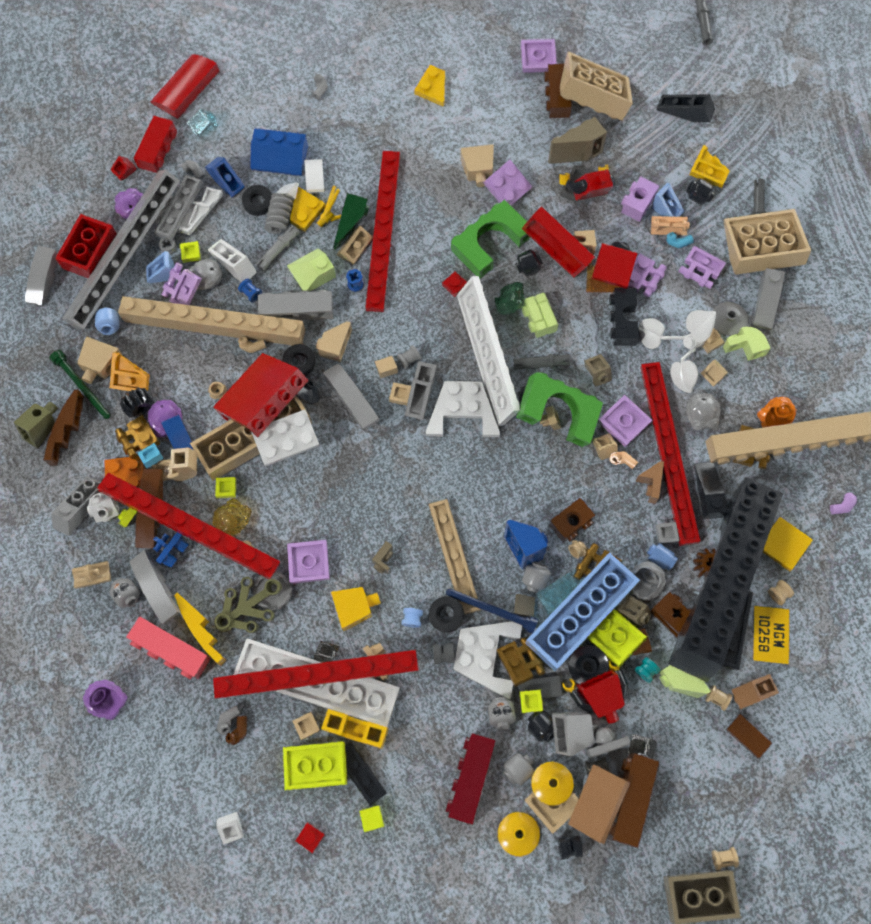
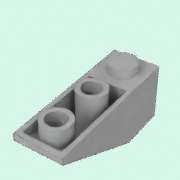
M86 476L51 513L53 529L70 536L88 513L89 499L99 493L97 487L101 482Z

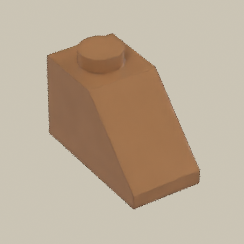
M770 674L732 689L733 698L740 709L779 693Z

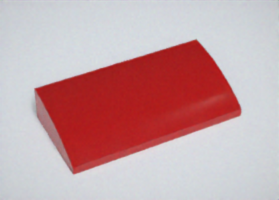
M192 54L150 102L178 119L219 73L217 63L204 56Z
M542 206L521 228L573 278L595 258Z

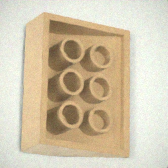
M567 53L560 84V95L566 100L578 102L581 106L593 108L598 113H605L612 119L623 121L633 104L629 77L573 53Z
M795 209L724 219L729 258L735 275L765 271L766 268L779 269L806 265L811 249Z

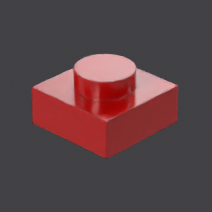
M454 271L442 282V286L456 297L467 281Z
M307 822L295 841L311 853H314L325 834Z

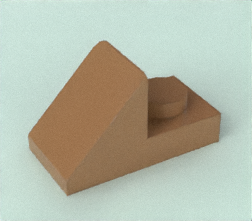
M662 461L641 473L636 479V482L648 484L646 489V496H649L648 503L656 504L659 499L664 466Z

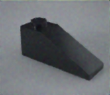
M710 94L662 95L656 109L657 111L691 122H710L715 106Z
M694 463L703 520L723 518L728 509L725 493L714 463Z

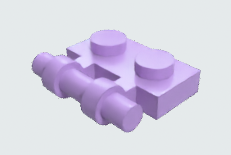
M694 246L684 262L690 267L687 269L681 266L678 272L683 274L686 279L689 280L690 278L698 282L699 286L711 289L714 283L708 280V278L711 277L716 280L726 262ZM697 269L704 273L703 277L695 273L694 270Z
M639 254L635 260L627 288H637V293L640 288L645 289L643 294L646 297H650L651 293L657 289L659 280L663 279L667 267L661 264L658 269L653 268L655 261ZM648 275L653 277L649 282L646 281Z
M176 263L169 272L170 277L164 283V290L161 295L168 298L172 294L169 300L171 303L190 305L201 278L188 269H184L181 273L183 265Z

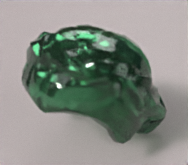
M514 282L503 286L500 290L499 298H494L496 309L500 314L510 315L523 306L525 299L523 283Z

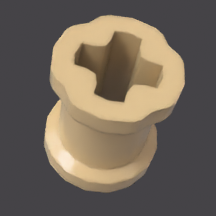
M712 685L710 688L711 692L707 694L705 701H711L720 706L721 710L725 711L733 695L730 693L726 694L717 689L715 685Z
M734 847L721 852L712 851V860L717 871L721 870L722 867L734 866L736 868L739 866L737 852Z

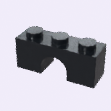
M614 287L613 294L609 295V305H612L610 322H613V328L610 329V339H613V346H636L639 338L638 321H629L623 314L635 312L637 288L625 289Z

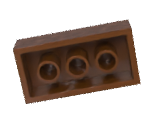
M635 753L623 759L621 770L624 773L622 779L630 782L608 834V840L639 848L659 761Z

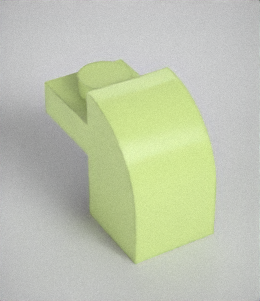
M742 327L738 334L728 337L723 345L725 353L743 348L748 361L766 356L771 349L765 335L753 327Z

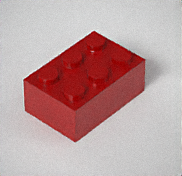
M80 214L55 259L62 269L89 278L117 233L112 225Z

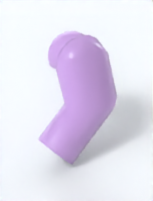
M846 493L842 504L830 505L831 514L849 513L857 503V497L853 493Z

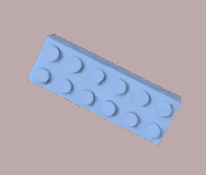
M609 552L526 640L525 644L556 671L640 580Z

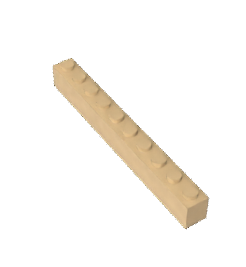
M122 296L118 314L126 323L235 338L247 337L249 340L256 341L263 339L264 342L285 345L303 344L305 335L304 323L300 320Z
M871 412L711 435L705 442L710 462H718L719 465L729 463L730 460L735 459L737 462L745 461L748 457L754 456L755 459L766 457L767 454L779 456L787 451L798 453L806 448L812 451L826 445L828 448L840 445L839 443L851 445L859 440L870 442Z

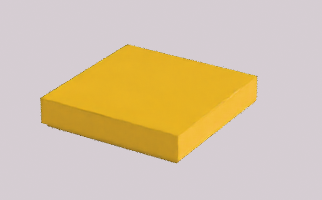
M779 517L771 527L763 553L788 571H791L813 539L782 517Z

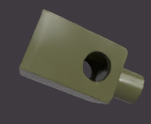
M49 401L44 407L35 403L13 422L22 439L38 449L52 431L55 423L52 415L57 411L58 407Z

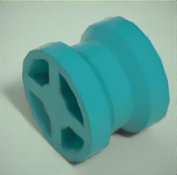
M647 657L642 660L641 666H637L634 669L648 683H651L653 676L661 671Z

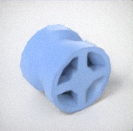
M404 608L403 613L405 616L401 625L421 628L420 617L423 616V611L415 608Z

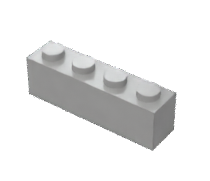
M319 290L318 292L301 291L299 293L282 292L279 294L267 292L258 295V315L293 320L334 319L332 292Z

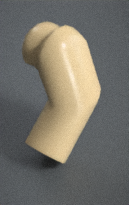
M240 337L238 340L239 347L249 353L266 348L263 339L255 343L249 341L247 337Z

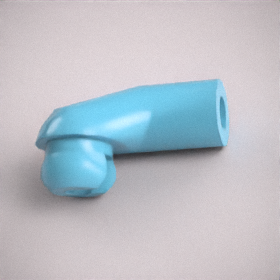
M674 232L667 234L666 241L673 247L683 248L694 243L691 235L678 238Z

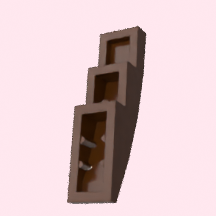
M74 389L64 404L49 436L43 460L50 466L58 465L60 448L68 449L71 431L79 430L84 396L78 389Z
M144 468L140 489L163 500V469ZM138 511L136 516L135 548L153 549L157 544L153 539L155 536L157 537V528L160 527V523Z

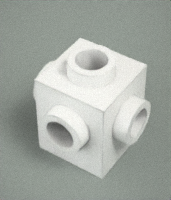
M97 493L89 499L87 511L90 517H94L96 523L101 521L107 522L113 517L119 516V505L113 498L103 493Z

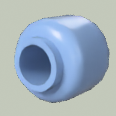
M108 307L99 309L95 314V328L103 335H111L118 331L120 327L118 312Z

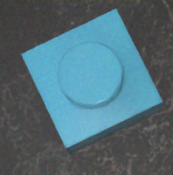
M155 443L138 452L146 468L164 459Z

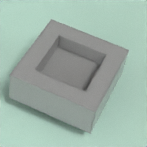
M676 522L656 524L658 543L671 544L679 542Z

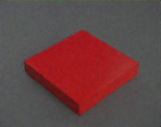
M602 243L591 279L627 289L637 253Z

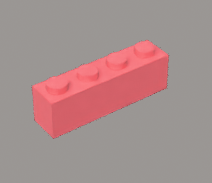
M140 616L126 636V638L131 640L130 645L139 650L142 647L149 650L147 655L156 660L161 657L165 660L164 665L173 670L175 667H178L182 670L180 674L190 680L192 677L199 679L211 660V657Z

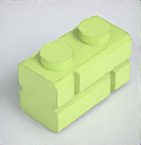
M541 293L526 298L522 312L524 317H528L530 321L528 322L530 332L535 333L536 338L556 332L558 323L546 294Z

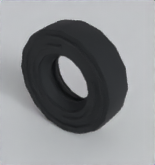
M252 185L243 192L242 205L246 212L251 215H265L269 211L272 193L263 185ZM260 195L264 197V202L256 206L251 203L252 198Z
M294 344L288 347L282 357L283 362L297 367L304 376L310 374L316 364L314 352L307 345ZM294 356H305V364L299 367L293 365L292 360Z
M448 596L436 599L430 606L428 614L432 626L438 631L446 633L457 630L463 623L465 615L461 603ZM444 607H450L453 610L454 615L449 622H443L440 619L439 614Z

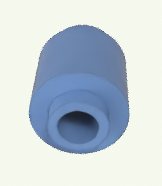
M660 543L657 545L652 544L647 551L648 559L663 570L667 569L669 571L678 559L674 556L675 553Z

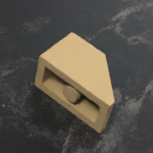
M346 321L323 333L322 338L318 339L316 345L320 357L341 362L352 332L351 322Z

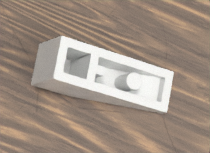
M222 239L208 249L209 253L240 282L247 278L251 279L257 273L246 255Z

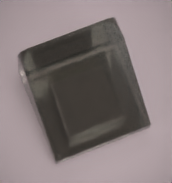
M320 641L314 655V660L322 663L335 661L339 646Z
M633 734L628 754L635 753L653 759L657 741Z

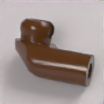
M237 716V728L225 737L228 744L236 745L246 737L247 716Z

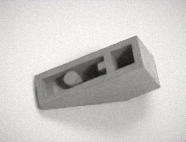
M766 268L760 278L753 327L767 330L772 329L782 291L784 271Z

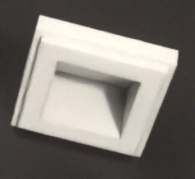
M299 184L284 185L276 193L294 200L296 199Z
M237 812L217 819L216 827L223 844L244 837Z

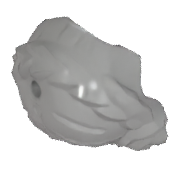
M203 259L188 268L189 271L201 278L197 290L212 289L219 284L222 278V269L212 259Z
M701 393L693 396L686 405L688 420L693 429L718 428L721 411L720 403L711 394Z
M649 561L634 566L631 572L640 581L630 593L636 595L639 600L648 603L663 591L666 584L665 574L661 567Z

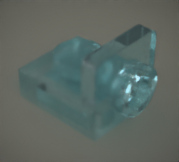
M202 108L187 122L198 137L210 126L215 128L219 126L215 121V115Z

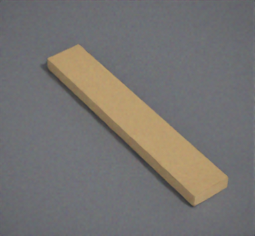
M445 499L429 504L454 590L478 599L448 500ZM459 601L463 606L465 615L481 611L477 607Z

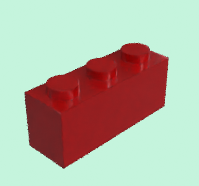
M153 115L133 158L138 168L158 173L159 168L163 166L165 155L170 151L171 142L177 135V129L172 120Z

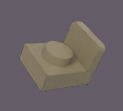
M602 354L584 360L585 367L593 377L595 387L612 380L611 367Z
M385 541L373 557L372 562L375 570L381 574L385 572L389 575L391 572L390 567L383 562H388L392 557L393 546Z
M629 594L617 608L621 615L633 621L640 629L651 618V611L648 605Z

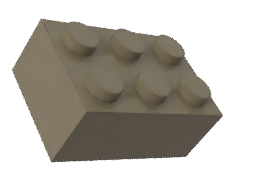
M719 870L663 876L671 923L685 924L741 918L733 871Z

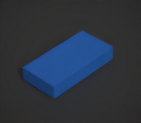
M179 414L161 422L173 449H193L190 444L192 440Z

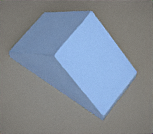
M667 183L656 194L652 209L661 216L680 217L684 209L670 183Z
M164 251L146 266L148 283L168 281L170 277L169 272L175 266L169 252Z

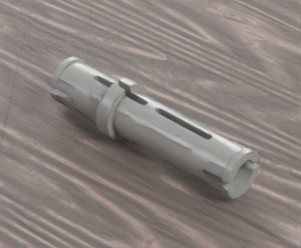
M291 225L282 236H278V240L255 263L260 270L265 271L278 255L290 246V242L300 233L299 230Z

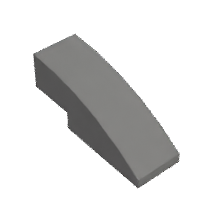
M38 245L29 272L25 296L26 303L44 306L56 276L54 269L57 265L55 258L58 253L55 249Z
M418 361L405 416L424 419L438 368L437 365Z

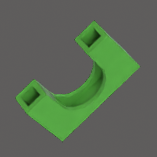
M503 200L501 203H496L487 214H482L477 222L468 225L463 233L456 235L451 241V251L481 279L493 269L494 260L479 246L477 242L479 237L487 231L496 230L505 233L520 247L531 238L521 229L527 221L508 202Z
M536 372L528 379L520 403V411L517 413L516 418L534 425L541 421L549 397L560 398L567 403L572 413V422L566 440L580 447L591 444L603 402L597 400L595 396L582 393L578 388L564 385V382L560 380H553L543 372Z

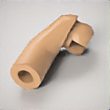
M625 451L614 452L610 455L609 459L612 464H626L631 469H634L639 463Z

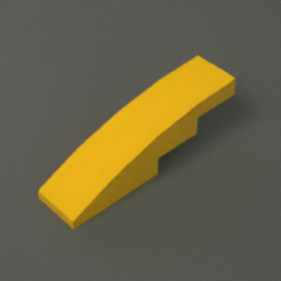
M176 593L174 595L191 633L212 659L222 666L226 659L213 648L218 640L204 628L209 621L180 594Z

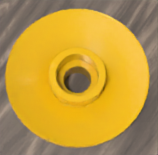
M546 762L534 771L531 786L534 795L539 801L547 805H559L571 796L574 782L570 771L564 765L558 762ZM551 779H555L557 781L556 787H551L549 785V781Z
M513 812L503 818L498 827V840L501 847L507 853L513 856H525L537 847L540 839V830L538 824L530 815L523 812ZM517 830L523 832V837L520 839L515 836Z

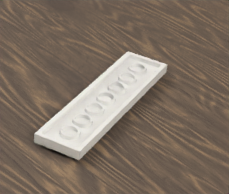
M472 276L457 294V298L489 403L499 427L505 425L520 411V404L516 398L514 385L511 382L509 369L504 359V353L500 347L493 318L489 312L483 286L478 276Z
M246 639L233 675L322 662ZM372 678L278 690L275 692L388 727L400 687Z

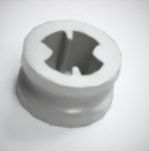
M164 238L160 240L159 246L162 252L167 251L170 255L176 252L177 245L174 239L172 241Z

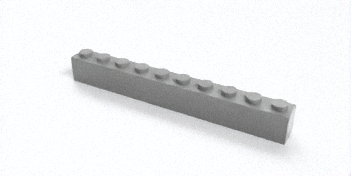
M167 170L158 171L62 319L76 329H85L179 184L180 180Z

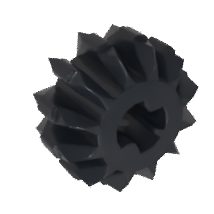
M145 388L131 389V392L125 393L120 402L122 411L129 418H137L148 413V410L154 404L153 397Z

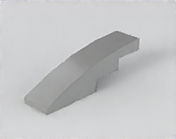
M339 363L323 372L325 378L332 385L347 410L363 430L380 421L365 397Z
M144 550L130 561V565L161 624H166L178 615L180 610L172 599L174 596L165 584L166 579L148 552Z

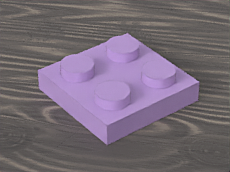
M555 39L521 40L522 73L547 71L548 64H556Z
M508 160L483 182L499 203L505 200L510 205L514 204L532 188L531 184L511 160Z
M625 395L598 420V423L624 447L628 446L652 422V419Z
M327 540L287 544L289 582L291 584L330 580Z

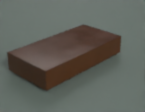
M738 714L725 729L757 759H760L772 745V742L741 714Z

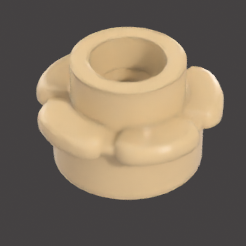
M213 382L209 386L208 392L212 399H221L225 392H227V388L221 382Z
M573 540L572 544L568 547L569 552L576 559L586 555L587 548L582 541Z

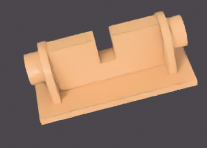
M652 216L651 234L667 235L670 232H674L677 235H687V229L690 226L688 217Z

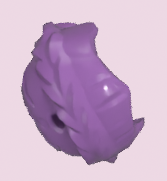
M129 188L125 192H119L115 196L116 213L127 219L143 193L139 192L137 188Z
M171 400L157 401L148 411L150 428L154 431L156 437L167 436L161 424L162 421L178 414L182 419L181 408Z
M101 680L89 685L83 696V701L87 711L93 716L114 720L119 710L125 705L127 696L114 682Z

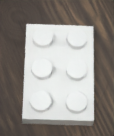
M306 410L271 422L258 438L252 433L265 467L320 446Z

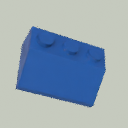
M254 128L251 140V170L302 176L305 165L304 160H306L308 151L306 134Z
M514 520L506 521L504 538L521 569H525L532 562L543 560L548 543L544 532L540 533L538 528Z

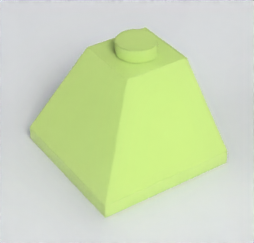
M316 249L287 265L303 291L310 292L336 278L333 264L320 249Z
M671 665L659 672L661 675L659 677L664 687H668L671 691L696 698L711 692L703 680Z

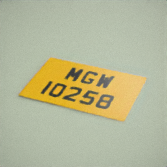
M754 606V661L789 664V609Z

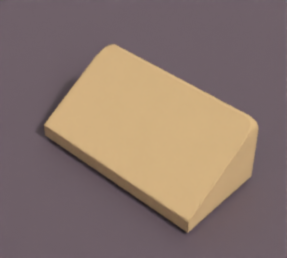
M361 226L356 227L336 255L354 265L373 239V236Z

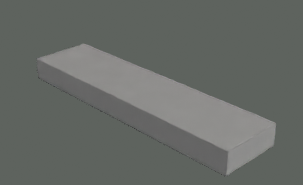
M185 175L154 232L156 236L169 241L173 240L203 185L202 180Z

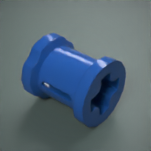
M357 269L348 271L346 278L349 290L353 292L362 290L364 283L361 271Z
M249 278L243 280L238 287V291L244 293L252 303L258 300V295L262 294V290L256 288Z

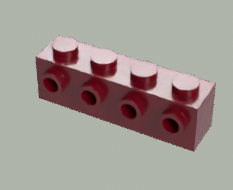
M471 733V737H466L463 749L467 750L465 758L460 757L457 770L461 771L459 779L454 778L451 789L455 794L453 800H448L445 812L449 813V818L473 825L496 740Z

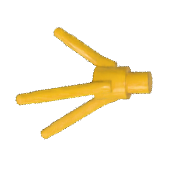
M336 186L332 187L325 210L316 222L321 228L325 223L328 224L330 221L341 218V215L334 216L330 211L340 192V189H337L335 192Z

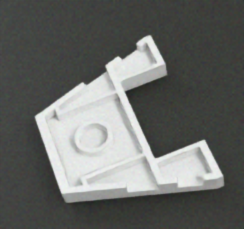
M207 187L202 201H193L177 232L191 235L223 196L222 190ZM170 196V198L162 208L161 212L155 219L156 227L160 223L164 213L166 212L174 196Z
M445 381L426 429V436L443 437V418H482V437H500V431L483 383Z
M511 621L460 629L454 670L510 700L513 687L512 681L493 677L499 636L520 640L522 625Z

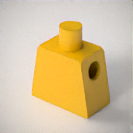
M363 587L331 592L343 631L371 618L370 607L381 604L378 593L366 596Z

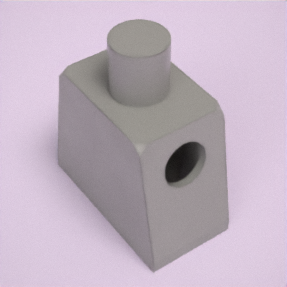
M581 712L552 714L557 754L573 756L594 743L593 732L599 729V723L596 719H592L590 714Z

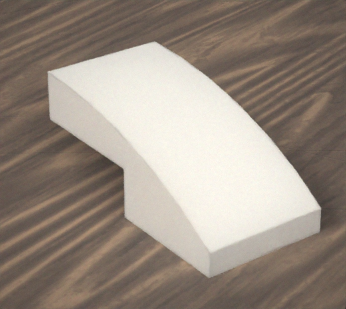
M322 159L304 160L307 193L324 192Z

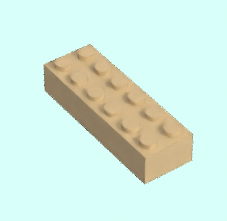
M295 395L273 421L306 409ZM307 412V415H308V417H309V420H310V422H311V424H312L311 418H310V416H309V414H308V412ZM229 420L190 443L213 481L260 454L252 432L233 420Z

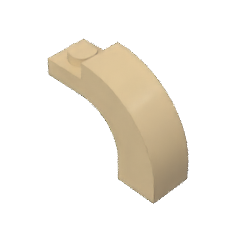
M191 448L171 449V459L160 460L152 465V469H163V481L174 480L177 482L191 479L197 475V452Z

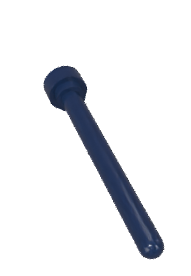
M451 588L446 590V595L522 625L526 632L534 633L539 620L535 617L524 618Z

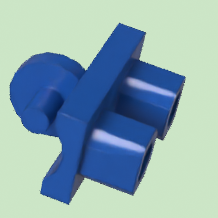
M176 532L168 544L165 543L170 537L167 534H164L161 539L156 536L153 540L157 544L153 550L158 552L161 547H164V550L155 560L157 563H163L168 567L174 565L177 558L169 553L174 547L183 553L189 545L181 537L182 534Z

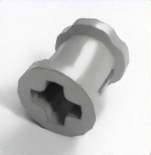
M411 345L409 350L403 354H398L397 358L402 366L407 369L408 365L414 361L421 360V355L415 346Z

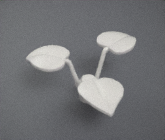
M696 310L691 312L686 319V328L691 333L686 336H663L664 325L654 318L644 319L639 324L640 339L643 345L649 349L659 347L661 339L683 340L684 346L690 349L681 358V362H674L670 371L672 381L684 392L692 393L698 379L696 365L692 361H685V359L692 352L696 351L695 348L703 346L710 337L715 324V311Z

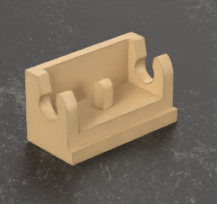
M595 230L574 231L573 236L594 255L596 250Z

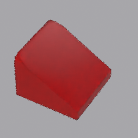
M118 156L110 170L120 181H123L135 172L137 167L128 158Z

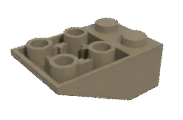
M595 117L585 120L578 127L569 129L564 135L557 136L551 141L548 163L589 161L603 153L607 131Z

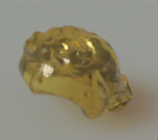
M232 498L214 511L213 526L231 536L236 535L249 523L252 510L248 506L241 504L237 499Z

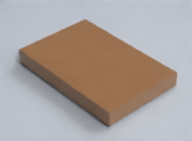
M593 764L568 825L599 843L605 844L630 782Z

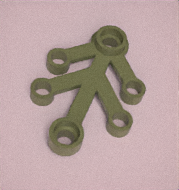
M250 577L242 578L238 606L232 612V602L237 598L238 592L233 588L226 589L224 592L223 610L214 620L216 629L221 632L230 631L232 628L243 629L249 633L257 632L259 626L255 621H248L246 623L235 620L241 615L262 618L267 622L273 621L275 613L272 610H258L252 607L270 595H278L282 590L281 583L278 580L269 579L266 581L264 589L248 600L249 590L254 586V580ZM247 579L250 580L249 586H245V581ZM273 584L277 585L276 591L271 590ZM230 591L234 592L232 598H229L228 593ZM267 612L271 613L270 619L265 617ZM226 618L228 623L224 626L222 621ZM253 623L255 628L250 631L249 625Z

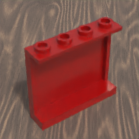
M262 353L213 408L226 421L231 419L248 428L258 438L309 380L297 367Z

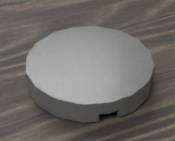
M275 572L271 579L278 580L281 583V592L275 596L270 595L258 603L265 610H280L292 598V585L289 579L280 572ZM263 576L257 578L253 586V596L264 589V585L269 579ZM273 584L271 590L276 591L277 585Z

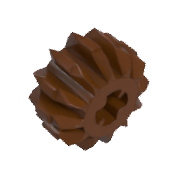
M705 548L703 553L698 552L696 554L697 558L693 560V563L697 565L693 568V571H699L700 573L697 577L704 576V581L710 569L707 563L712 564L716 549L713 548L709 552Z

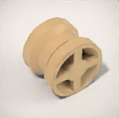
M779 580L775 587H771L768 590V594L774 602L783 605L787 598H791L794 595V591L785 581Z

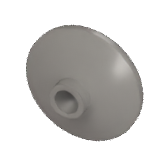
M723 302L713 309L716 312L714 328L723 335L732 336L738 334L740 329L748 324L746 311L737 303Z

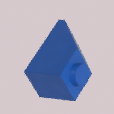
M217 157L205 166L213 180L230 197H233L245 187L225 157Z

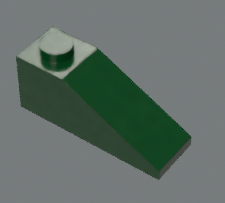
M347 193L333 244L334 249H337L362 222L363 216H367L369 206L366 205L367 198Z

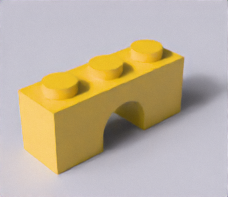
M330 709L327 710L321 728L325 732L382 750L389 730L388 727L369 721H362Z

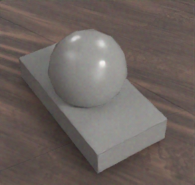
M601 727L597 729L594 736L599 746L586 751L588 757L592 758L630 745V740L628 736L615 740V734L610 728Z

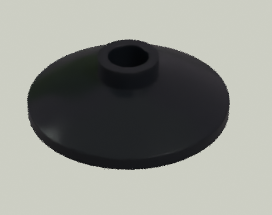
M307 378L309 381L296 396L301 401L314 405L319 401L320 395L314 382Z
M582 646L576 649L570 656L568 669L572 679L576 683L581 684L609 671V662L605 653L599 648ZM586 662H589L591 665L589 670L584 668Z

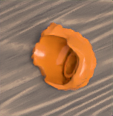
M774 397L764 408H761L757 413V417L761 421L762 428L791 424L795 419L797 410L789 398Z

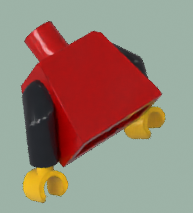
M605 165V167L598 166V171L587 173L575 182L570 179L569 173H565V175L559 174V184L566 185L567 188L574 192L576 201L606 195L616 184L614 176L609 172L608 165Z
M609 660V671L576 685L578 689H575L574 680L569 678V681L573 684L572 687L567 688L563 683V689L566 692H570V696L579 708L588 714H595L598 718L605 716L607 722L612 724L619 720L616 710L625 705L624 699L627 695L628 682L623 671L618 666H612Z

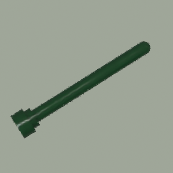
M54 351L49 357L51 362L58 367L61 366L103 418L109 419L111 415L70 367L63 351Z

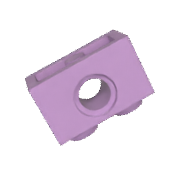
M640 177L637 182L634 181L629 190L631 193L629 196L625 195L621 202V205H623L621 213L640 222L655 199L659 185L643 177Z

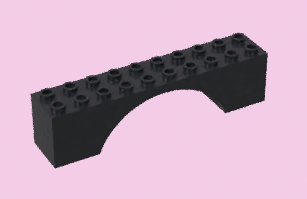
M745 477L731 497L727 506L728 512L723 517L719 528L721 535L714 559L699 595L680 630L668 662L669 665L705 682H708L723 666L783 496L782 492Z

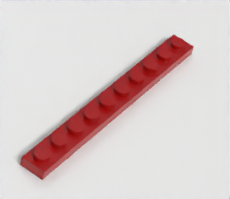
M397 151L382 152L366 311L384 312L400 163V152Z
M660 362L641 364L640 369L660 460L664 462L663 473L673 519L677 525L679 546L700 543V537Z
M109 472L97 487L99 492L267 579L273 577L280 565L279 560Z
M416 650L215 677L213 678L214 699L419 671Z

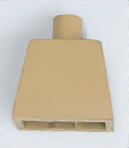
M493 144L460 148V160L467 180L476 181L477 187H484L483 182L493 174Z
M86 337L78 359L79 367L85 371L81 379L89 384L93 383L96 376L106 379L111 373L112 353L118 352L122 355L120 350L114 346Z

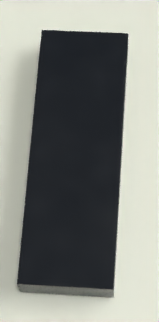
M350 741L345 745L346 771L369 806H371L386 795L387 792Z

